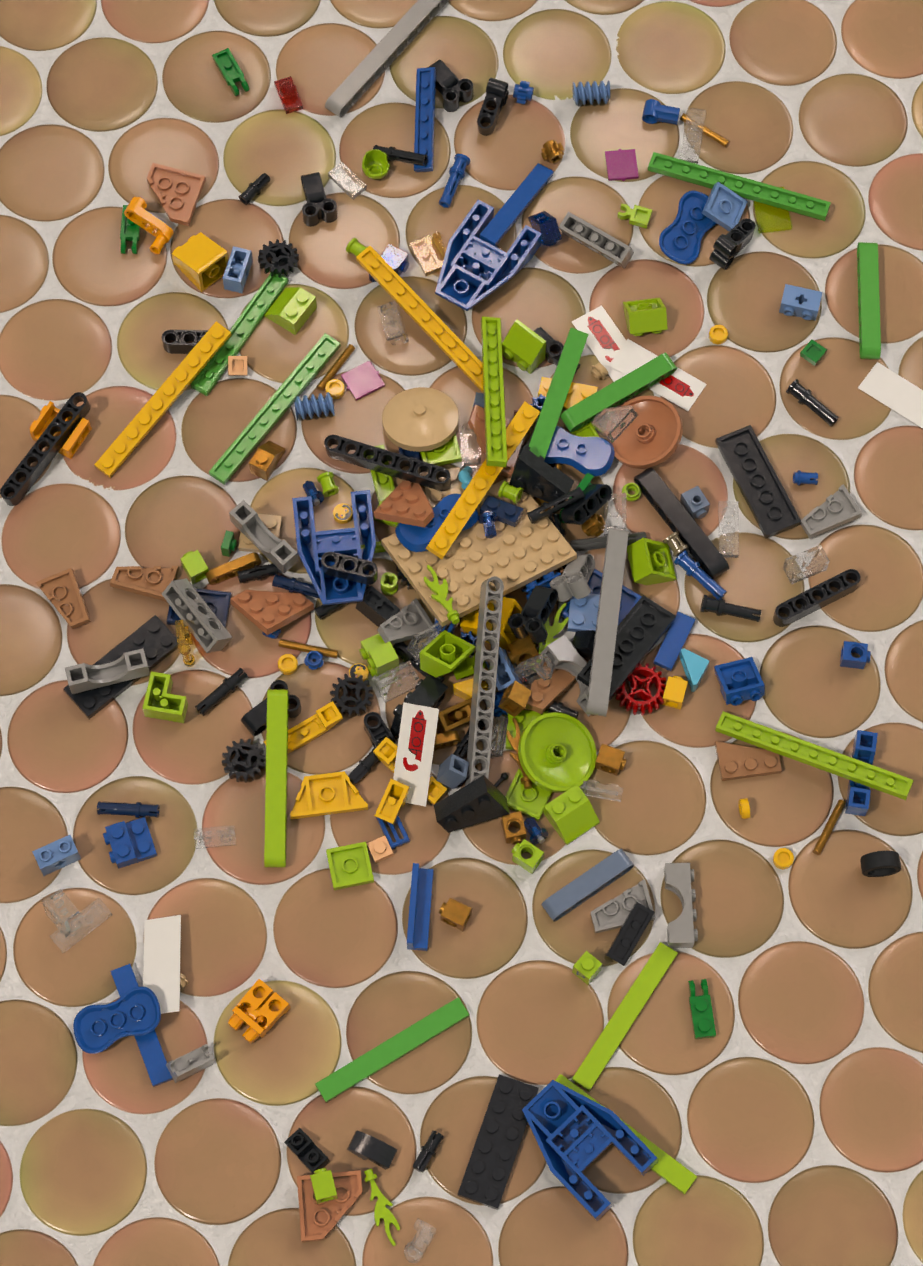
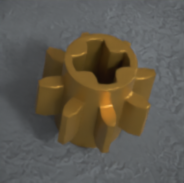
M555 140L547 141L541 149L544 161L548 160L550 163L559 162L562 159V155H564V148L561 142L557 144Z
M596 513L584 522L581 528L587 536L595 535L598 537L604 532L605 520Z

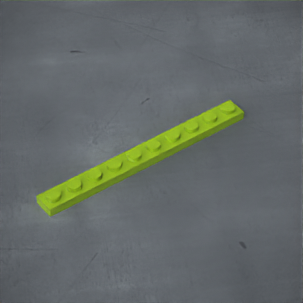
M482 316L481 340L487 466L506 467L507 444L501 318Z
M724 711L716 725V732L904 800L907 799L914 780Z

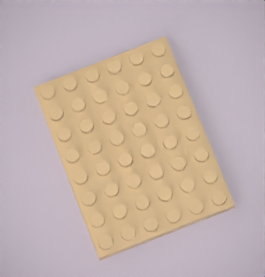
M511 477L489 488L476 508L479 514L477 522L471 528L459 533L443 559H440L428 550L423 552L408 550L398 540L396 533L381 540L384 549L442 627L452 621H449L447 618V610L439 602L431 598V595L435 593L425 584L424 577L426 576L431 582L434 580L432 574L427 569V565H430L435 571L440 585L443 584V579H446L448 584L446 601H449L451 597L453 598L452 608L458 611L459 618L479 609L480 591L483 581L494 576L499 577L503 581L504 596L577 559V553L548 516L533 524L530 522L527 512L540 507L530 494L523 492L517 504H514L508 498L498 497L500 486L504 481L510 483ZM488 495L524 509L523 515L516 527L491 518L492 527L487 528L485 516L480 514V508ZM489 582L490 590L495 591L496 589L495 584Z

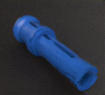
M456 154L453 167L449 169L450 177L439 201V205L444 208L450 207L460 179L465 176L466 166L470 164V158L466 155Z
M686 550L675 559V565L683 568L687 576H693L717 600L726 594L727 591L700 568V563L698 561L695 562Z

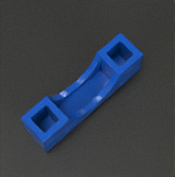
M857 730L854 737L852 758L873 765L878 733ZM849 780L845 808L846 814L865 817L869 809L870 787Z

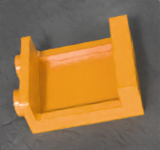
M51 401L41 409L40 416L30 426V434L35 441L40 438L60 411ZM67 417L65 421H70L72 417ZM81 419L58 453L72 459L92 430L89 420ZM56 432L53 436H59L61 432Z

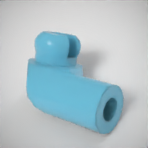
M470 466L464 467L458 474V479L462 483L461 487L464 490L472 480L471 474L473 470Z

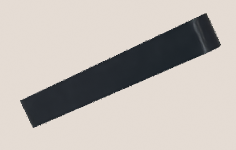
M74 393L1 487L0 494L7 505L16 506L21 502L66 443L81 419L85 418L88 414L90 403L83 393ZM84 402L83 405L76 406L77 403ZM67 417H72L70 421H65ZM56 432H61L59 436H53ZM44 447H49L47 451L42 452ZM33 462H38L36 466L30 467ZM26 477L25 481L19 482L20 478ZM15 492L12 497H7L9 493Z
M329 435L324 440L327 455L331 458L402 480L419 483L422 486L438 491H446L451 487L450 473L446 468L338 435ZM334 444L338 445L336 448H330ZM350 450H355V451H356V452L353 453V454H348V452H349ZM369 455L374 456L372 459H365ZM386 461L392 462L389 465H384V462ZM405 466L410 467L408 470H402ZM422 472H428L426 476L420 475ZM441 477L447 478L445 481H438Z
M652 467L634 477V481L641 488L643 495L673 533L678 531V536L685 545H688V552L696 562L700 563L703 571L712 579H715L729 570V565L725 558Z

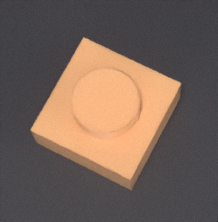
M228 356V376H247V356Z
M385 835L366 843L375 863L394 855Z

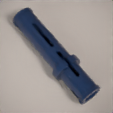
M275 574L272 586L289 590L290 593L297 592L319 598L313 584L301 582L294 577L291 579Z
M100 801L97 804V809H99L97 810L98 815L158 818L160 812L158 804Z

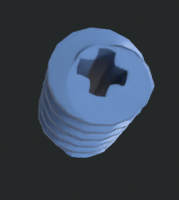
M586 81L584 87L582 82H579L577 87L573 82L572 93L575 104L578 105L579 101L582 100L583 105H585L586 101L589 100L590 104L593 105L594 99H596L598 105H600L601 99L607 104L610 99V81H607L606 86L603 81H600L599 86L596 81H593L592 86Z
M329 392L326 393L325 398L319 393L318 399L312 394L310 400L304 395L303 401L300 400L299 396H296L294 404L297 421L299 415L305 420L306 414L309 415L310 419H313L314 413H316L318 418H321L322 412L328 417L329 411L335 416L333 398Z

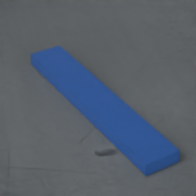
M435 67L417 68L414 153L427 154L428 161L426 166L414 164L415 172L433 171Z
M538 163L480 233L479 238L496 247L551 179L554 171Z
M131 964L111 971L120 997L130 989L139 987ZM155 1029L148 1034L135 1036L153 1087L173 1080L166 1066L167 1061Z

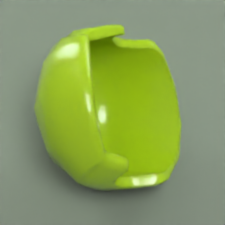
M371 149L366 152L362 160L364 174L371 179H381L387 175L390 167L387 154L377 149Z

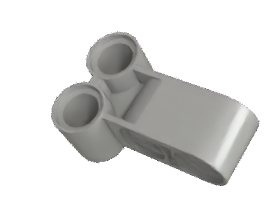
M591 554L577 556V559L567 564L561 576L551 580L550 586L552 589L557 590V600L559 602L567 601L572 596L576 599H581L590 594L591 589L588 581L595 568V560Z

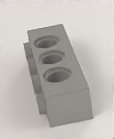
M570 212L566 214L559 226L561 232L624 269L634 254L630 246Z
M187 578L171 581L162 592V596L206 653L221 651L232 639L230 633Z

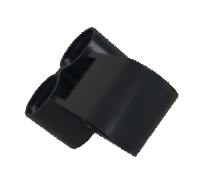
M441 60L429 66L436 69L435 88L443 96L444 110L454 112L459 108L460 101L468 103L473 99V83L471 80H459Z
M490 78L488 81L486 96L477 119L478 131L484 136L492 134L495 129L502 106H505L508 99V82ZM490 106L496 107L494 110L487 109ZM485 122L490 123V125L487 127L482 126V124Z
M320 173L302 175L301 182L307 201L302 208L304 224L310 227L316 226L320 219L328 223L334 222L338 217L337 203L333 199H326Z
M747 218L742 219L726 235H720L713 245L714 251L709 259L726 270L733 262L734 257L751 241L756 228L755 222Z
M540 585L535 586L521 614L516 613L510 616L508 625L516 638L523 639L530 636L531 640L535 643H541L546 640L548 632L544 625L558 598L556 589Z
M276 680L271 684L270 690H288V686L284 681ZM288 690V705L291 703L297 705L294 709H288V717L295 718L301 713V704L297 696L289 695ZM267 698L247 712L241 719V722L253 736H257L267 729Z

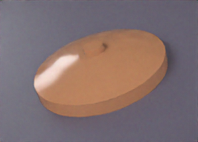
M640 396L627 401L614 412L607 426L606 439L614 447V457L622 464L637 469L650 468L661 464L675 452L682 438V421L677 410L667 400L657 396Z

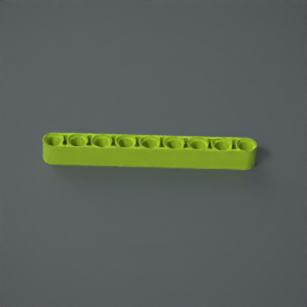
M288 690L267 691L265 867H286Z

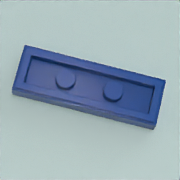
M677 612L676 618L671 624L653 664L672 671L680 650L683 648L696 619Z

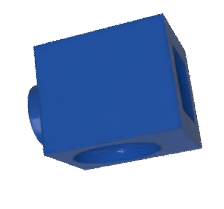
M844 641L841 648L840 667L864 669L866 663L870 662L871 651H867L868 644ZM851 653L859 654L860 658L853 657Z

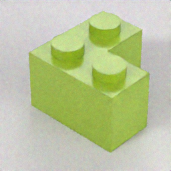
M379 633L360 641V655L363 660L367 659L368 671L372 677H376L378 682L399 673V658L390 641L385 643Z
M151 671L142 709L145 717L184 723L188 708L186 696L171 694L173 681L170 674Z

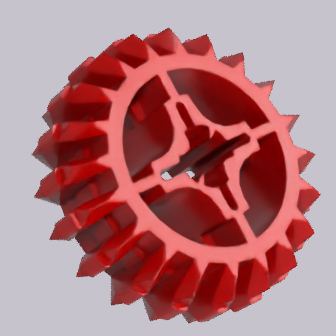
M640 663L616 692V700H621L619 705L621 707L627 705L626 711L628 712L630 709H633L634 715H636L637 711H640L643 716L645 710L651 714L653 709H659V704H664L663 695L666 684H664L666 683V678L661 677V671L655 672V666L649 669L648 663L645 664V667H641ZM628 681L633 688L629 694L625 690V684ZM653 683L655 684L657 689V693L654 697L651 695V691L649 690Z

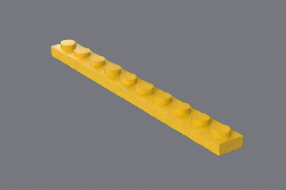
M368 246L356 256V260L484 393L483 365L472 351L371 246Z
M217 321L213 324L94 464L97 469L111 478L232 335L229 330Z
M525 401L506 428L507 462L540 414L539 410ZM485 459L427 545L426 549L443 559L504 467L487 466Z

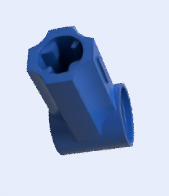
M649 99L645 102L642 120L649 124H655L659 121L677 125L680 108L661 105L659 101Z

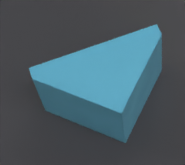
M684 648L680 650L679 658L691 692H694L708 669L709 660Z

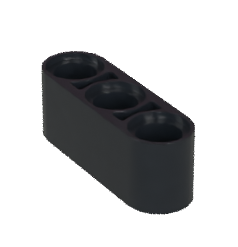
M166 330L162 334L164 350L171 354H189L208 330Z
M607 484L589 485L583 490L585 498L564 507L561 512L562 521L566 524L576 525L586 522L611 499V487Z
M326 552L321 557L322 570L326 575L366 585L374 584L377 581V566L372 561L335 552ZM329 561L335 562L332 566L326 565ZM347 566L354 567L353 570H345ZM366 571L373 572L371 575L364 574V572Z

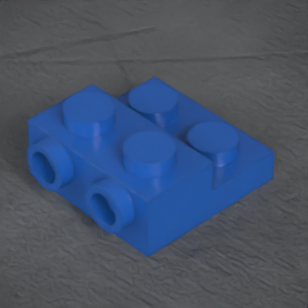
M753 657L714 666V672L719 681L720 691L726 705L732 704L737 706L745 700L757 701L762 696H765V685Z
M145 817L127 823L122 821L105 827L106 833H103L106 845H111L112 851L109 852L112 864L116 863L118 869L157 856Z

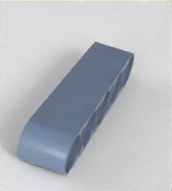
M619 849L548 897L541 905L553 922H555L629 872L634 867V864L623 849Z

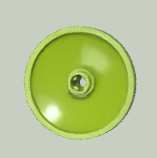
M556 712L543 714L526 726L519 739L518 755L522 769L534 784L544 790L555 793L566 792L576 784L578 786L584 784L594 771L597 754L593 737L579 720L570 715Z

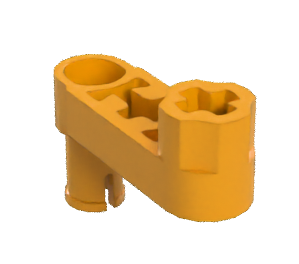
M133 197L124 214L129 220L156 237L149 249L154 254H160L164 245L170 241L174 231L166 223L145 210L147 204L144 199Z

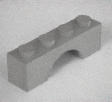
M244 500L229 512L230 521L280 571L286 573L298 562V553L285 540L276 537Z
M565 635L547 645L540 653L552 670H565L575 676L576 680L577 675L587 664ZM577 680L580 687L577 703L586 713L588 686Z
M143 648L123 653L119 659L107 664L88 665L82 663L65 668L68 685L72 694L150 675Z
M665 863V889L676 894L682 904L681 915L676 920L668 923L667 926L668 947L693 948L694 941H698V931L693 926V921L697 920L696 909L692 907V902L696 899L695 889H691V882H694V869H690V863Z

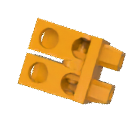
M258 979L232 1010L233 1015L229 1019L228 1025L235 1031L243 1023L249 1028L242 1036L252 1044L258 1037L263 1038L279 1018L289 1011L290 1005L262 980Z

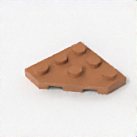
M152 163L147 176L148 184L170 221L189 226L206 181L205 176Z
M475 405L472 409L468 425L477 436L476 441L482 453L486 454L484 408ZM505 418L507 428L511 421ZM524 438L508 460L506 467L500 472V475L507 478L511 477Z
M402 481L373 512L375 519L424 528L434 518L433 509L420 484L410 481Z
M245 590L230 598L231 605L266 635L314 610V604L301 593Z
M361 1170L332 1173L338 1199L319 1204L316 1202L310 1175L297 1176L302 1242L324 1240L363 1194Z

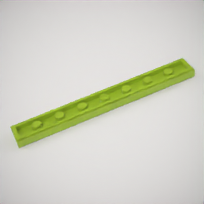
M662 942L659 943L573 1076V1082L590 1092L678 952Z
M562 1074L555 1080L600 1104ZM623 1121L658 1158V1162L651 1170L685 1195L698 1176Z

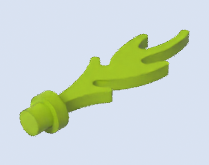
M427 565V569L432 574L434 580L431 582L426 576L424 577L425 584L435 593L431 595V598L439 602L447 610L449 621H452L453 624L459 623V613L452 608L453 598L451 597L449 601H446L448 596L446 579L444 578L443 584L440 585L435 571L430 565Z
M563 603L558 609L553 626L549 625V618L547 619L544 626L548 636L545 640V645L542 642L538 643L539 655L547 645L558 639L553 637L566 625L568 617L562 623H559L560 613L566 606V603ZM542 660L531 664L530 667L538 670Z
M371 1168L364 1171L366 1175L364 1179L365 1182H370L371 1185L370 1201H373L374 1197L378 1198L374 1209L375 1224L378 1227L380 1219L384 1220L386 1235L390 1243L395 1246L396 1243L391 1236L389 1224L392 1223L397 1231L400 1230V1227L394 1215L385 1207L386 1205L392 1207L393 1204L379 1190L375 1183V1179L378 1178L377 1174H374Z

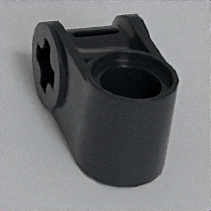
M370 712L365 715L364 729L375 749L385 737L389 738L394 744L396 743L391 731L378 713ZM375 720L378 722V725L371 727L367 723Z

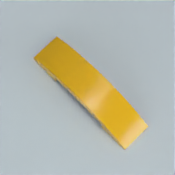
M333 701L316 710L315 715L288 730V753L318 738L343 719Z
M385 737L373 753L394 773L398 746ZM433 776L430 777L427 801L435 804L447 791V788Z

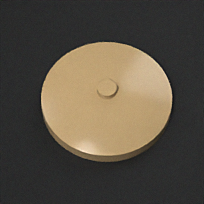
M426 387L408 389L395 395L386 404L382 414L383 430L387 438L402 449L416 452L433 450L446 444L455 435L459 425L458 409L455 402L447 394L439 390Z

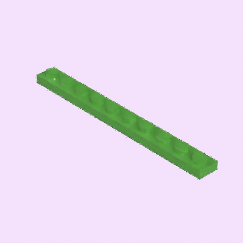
M653 152L648 165V171L711 189L715 183L720 182L742 198L823 221L826 219L831 202L656 152Z
M326 333L320 338L210 469V476L224 485L229 481L295 402L296 396H300L340 348V342Z

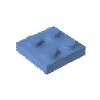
M717 182L712 188L702 214L730 231L739 223L748 201L720 182Z
M589 594L581 599H576L574 596L570 598L567 631H596L600 594Z

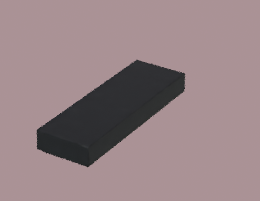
M636 901L606 956L625 966L655 912Z

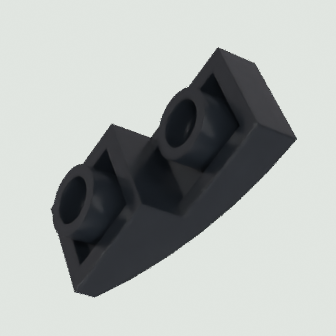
M301 1128L284 1142L312 1174H314L315 1170L324 1168L330 1162L329 1158Z
M358 1130L355 1132L347 1148L348 1151L363 1160L369 1159L385 1170L390 1167L397 1152V1149Z

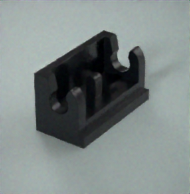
M372 585L365 590L363 601L356 604V609L378 627L390 617L400 612L396 605Z

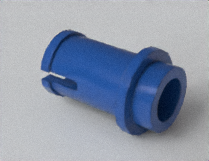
M798 470L793 473V483L798 486L800 484L817 485L818 480H816L818 479V473L816 472L806 473Z

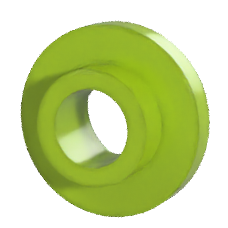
M628 483L622 489V496L627 501H636L641 496V488L636 483ZM633 491L635 494L630 495L628 492Z

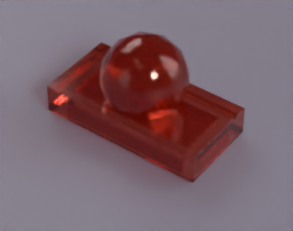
M291 76L274 81V86L286 114L303 109L297 87Z

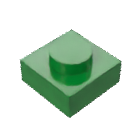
M811 339L800 352V356L816 366L826 354L827 349Z
M226 530L221 545V552L223 556L230 557L231 552L236 549L237 540L235 539L234 532Z

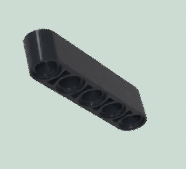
M848 569L779 604L774 612V623L779 627H785L854 592L860 582V573L855 569ZM846 579H853L855 583H849ZM835 587L838 591L833 592L829 588ZM812 596H819L821 600H815ZM796 604H801L804 608L799 609L796 607ZM779 613H785L788 617H781Z

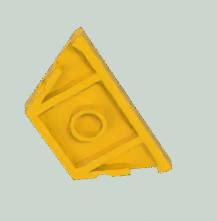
M345 771L304 776L301 789L297 794L296 802L290 813V819L368 810V804L363 800L357 788L351 783Z

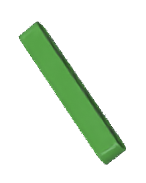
M858 242L857 276L860 359H880L878 243Z
M663 353L568 408L560 415V418L572 433L667 378L677 370V367L669 355Z

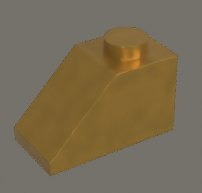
M271 441L258 447L249 462L250 473L268 481L285 453L286 448Z
M472 698L439 711L436 733L446 732L470 721Z

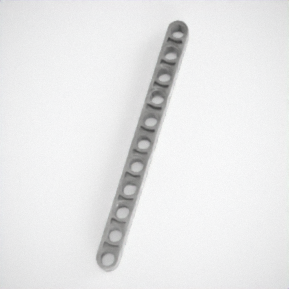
M418 0L332 93L325 103V108L338 117H343L449 0Z
M609 528L586 704L587 714L605 717L609 703L629 531L614 528Z
M496 576L483 581L480 591L467 753L469 766L465 786L483 775L489 779L504 589L503 581ZM489 582L495 584V591L490 590ZM488 602H491L494 605L493 611H490L488 609ZM487 621L492 624V631L486 628ZM485 641H487V642L490 643V645H491L490 651H488V650L485 649V647H484V642H485ZM483 661L488 662V671L483 668ZM482 681H485L488 685L486 691L481 687ZM480 701L485 702V711L480 708ZM479 720L485 725L483 731L478 728ZM478 740L481 741L483 744V749L481 751L478 750L476 747V742ZM476 760L481 763L480 771L475 768Z

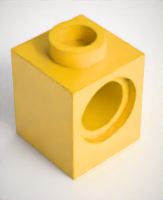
M669 676L663 695V705L681 710L688 681L679 676Z

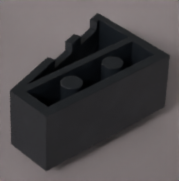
M525 444L518 457L509 485L516 488L521 487L523 492L550 502L570 492L574 480L558 468H552L544 462L545 458L541 455L539 457L530 451V447ZM567 499L559 502L558 505L565 502Z
M428 674L424 680H419L413 693L410 691L406 695L404 703L438 708L445 699L448 686ZM398 704L393 711L395 716L390 731L397 740L399 739L403 704Z
M484 775L434 805L436 820L448 833L510 814L506 797Z

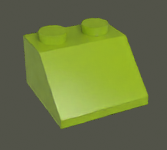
M286 287L264 316L296 335L316 310V296L301 287Z
M660 297L623 302L626 325L630 334L641 336L645 332L657 334L663 332V330H668L666 307Z
M517 319L502 342V354L506 359L514 361L522 371H527L531 374L545 360L546 341Z
M642 538L627 546V557L634 583L653 585L676 580L668 544Z
M444 630L419 652L420 669L436 678L450 673L476 650V646Z
M578 784L544 806L543 814L566 845L600 823L589 799Z

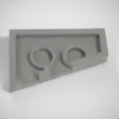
M843 484L836 493L827 497L822 505L817 506L801 520L800 525L809 539L861 518L862 512Z
M415 598L408 606L402 608L399 613L382 623L377 631L385 643L390 641L391 644L432 634L436 628L417 598Z
M645 879L631 889H627L613 900H609L590 912L595 934L621 928L636 901L654 911ZM655 913L653 914L651 920H655Z

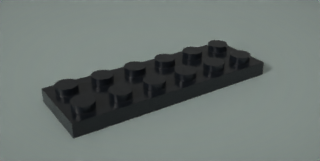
M751 425L716 438L715 443L765 539L800 525L801 520Z
M644 595L617 627L609 701L676 618L674 614ZM592 658L577 675V680L588 687Z
M155 615L93 665L113 662L119 659L123 653L143 648L150 671L180 647L181 642ZM140 678L76 694L71 693L69 685L64 687L63 690L86 717L90 719Z
M499 1074L457 1196L498 1210L528 1123L522 1109L538 1094V1087Z

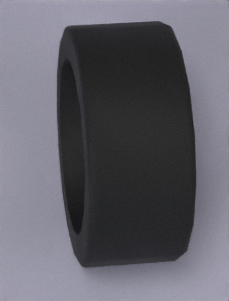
M895 851L871 852L863 855L860 859L862 874L867 877L889 876L901 870L900 857Z

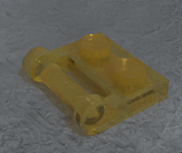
M439 232L410 243V249L425 276L438 272L442 268L444 260H439L431 246V243H435L444 259L446 247L442 242V236Z
M176 620L178 650L183 656L185 666L192 667L196 661L191 654L190 645H193L192 633H190L189 626H185L183 620Z

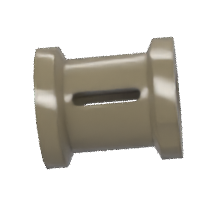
M678 531L663 540L673 551L674 557L680 555L688 548V545H685L678 536Z

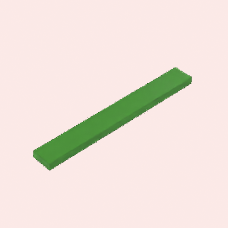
M271 273L229 330L232 335L191 383V388L205 396L209 395L228 368V356H236L263 319L265 313L288 284V278L283 275L279 278L278 274L271 277Z
M572 327L567 335L528 445L530 451L538 457L540 455L543 458L546 457L588 337L587 333Z
M458 997L315 1083V1086L327 1103L466 1019L470 1014Z

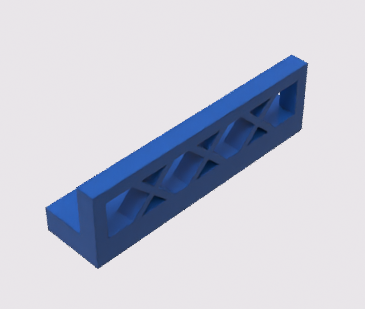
M413 863L407 949L428 951L434 871L433 869L419 868V863Z

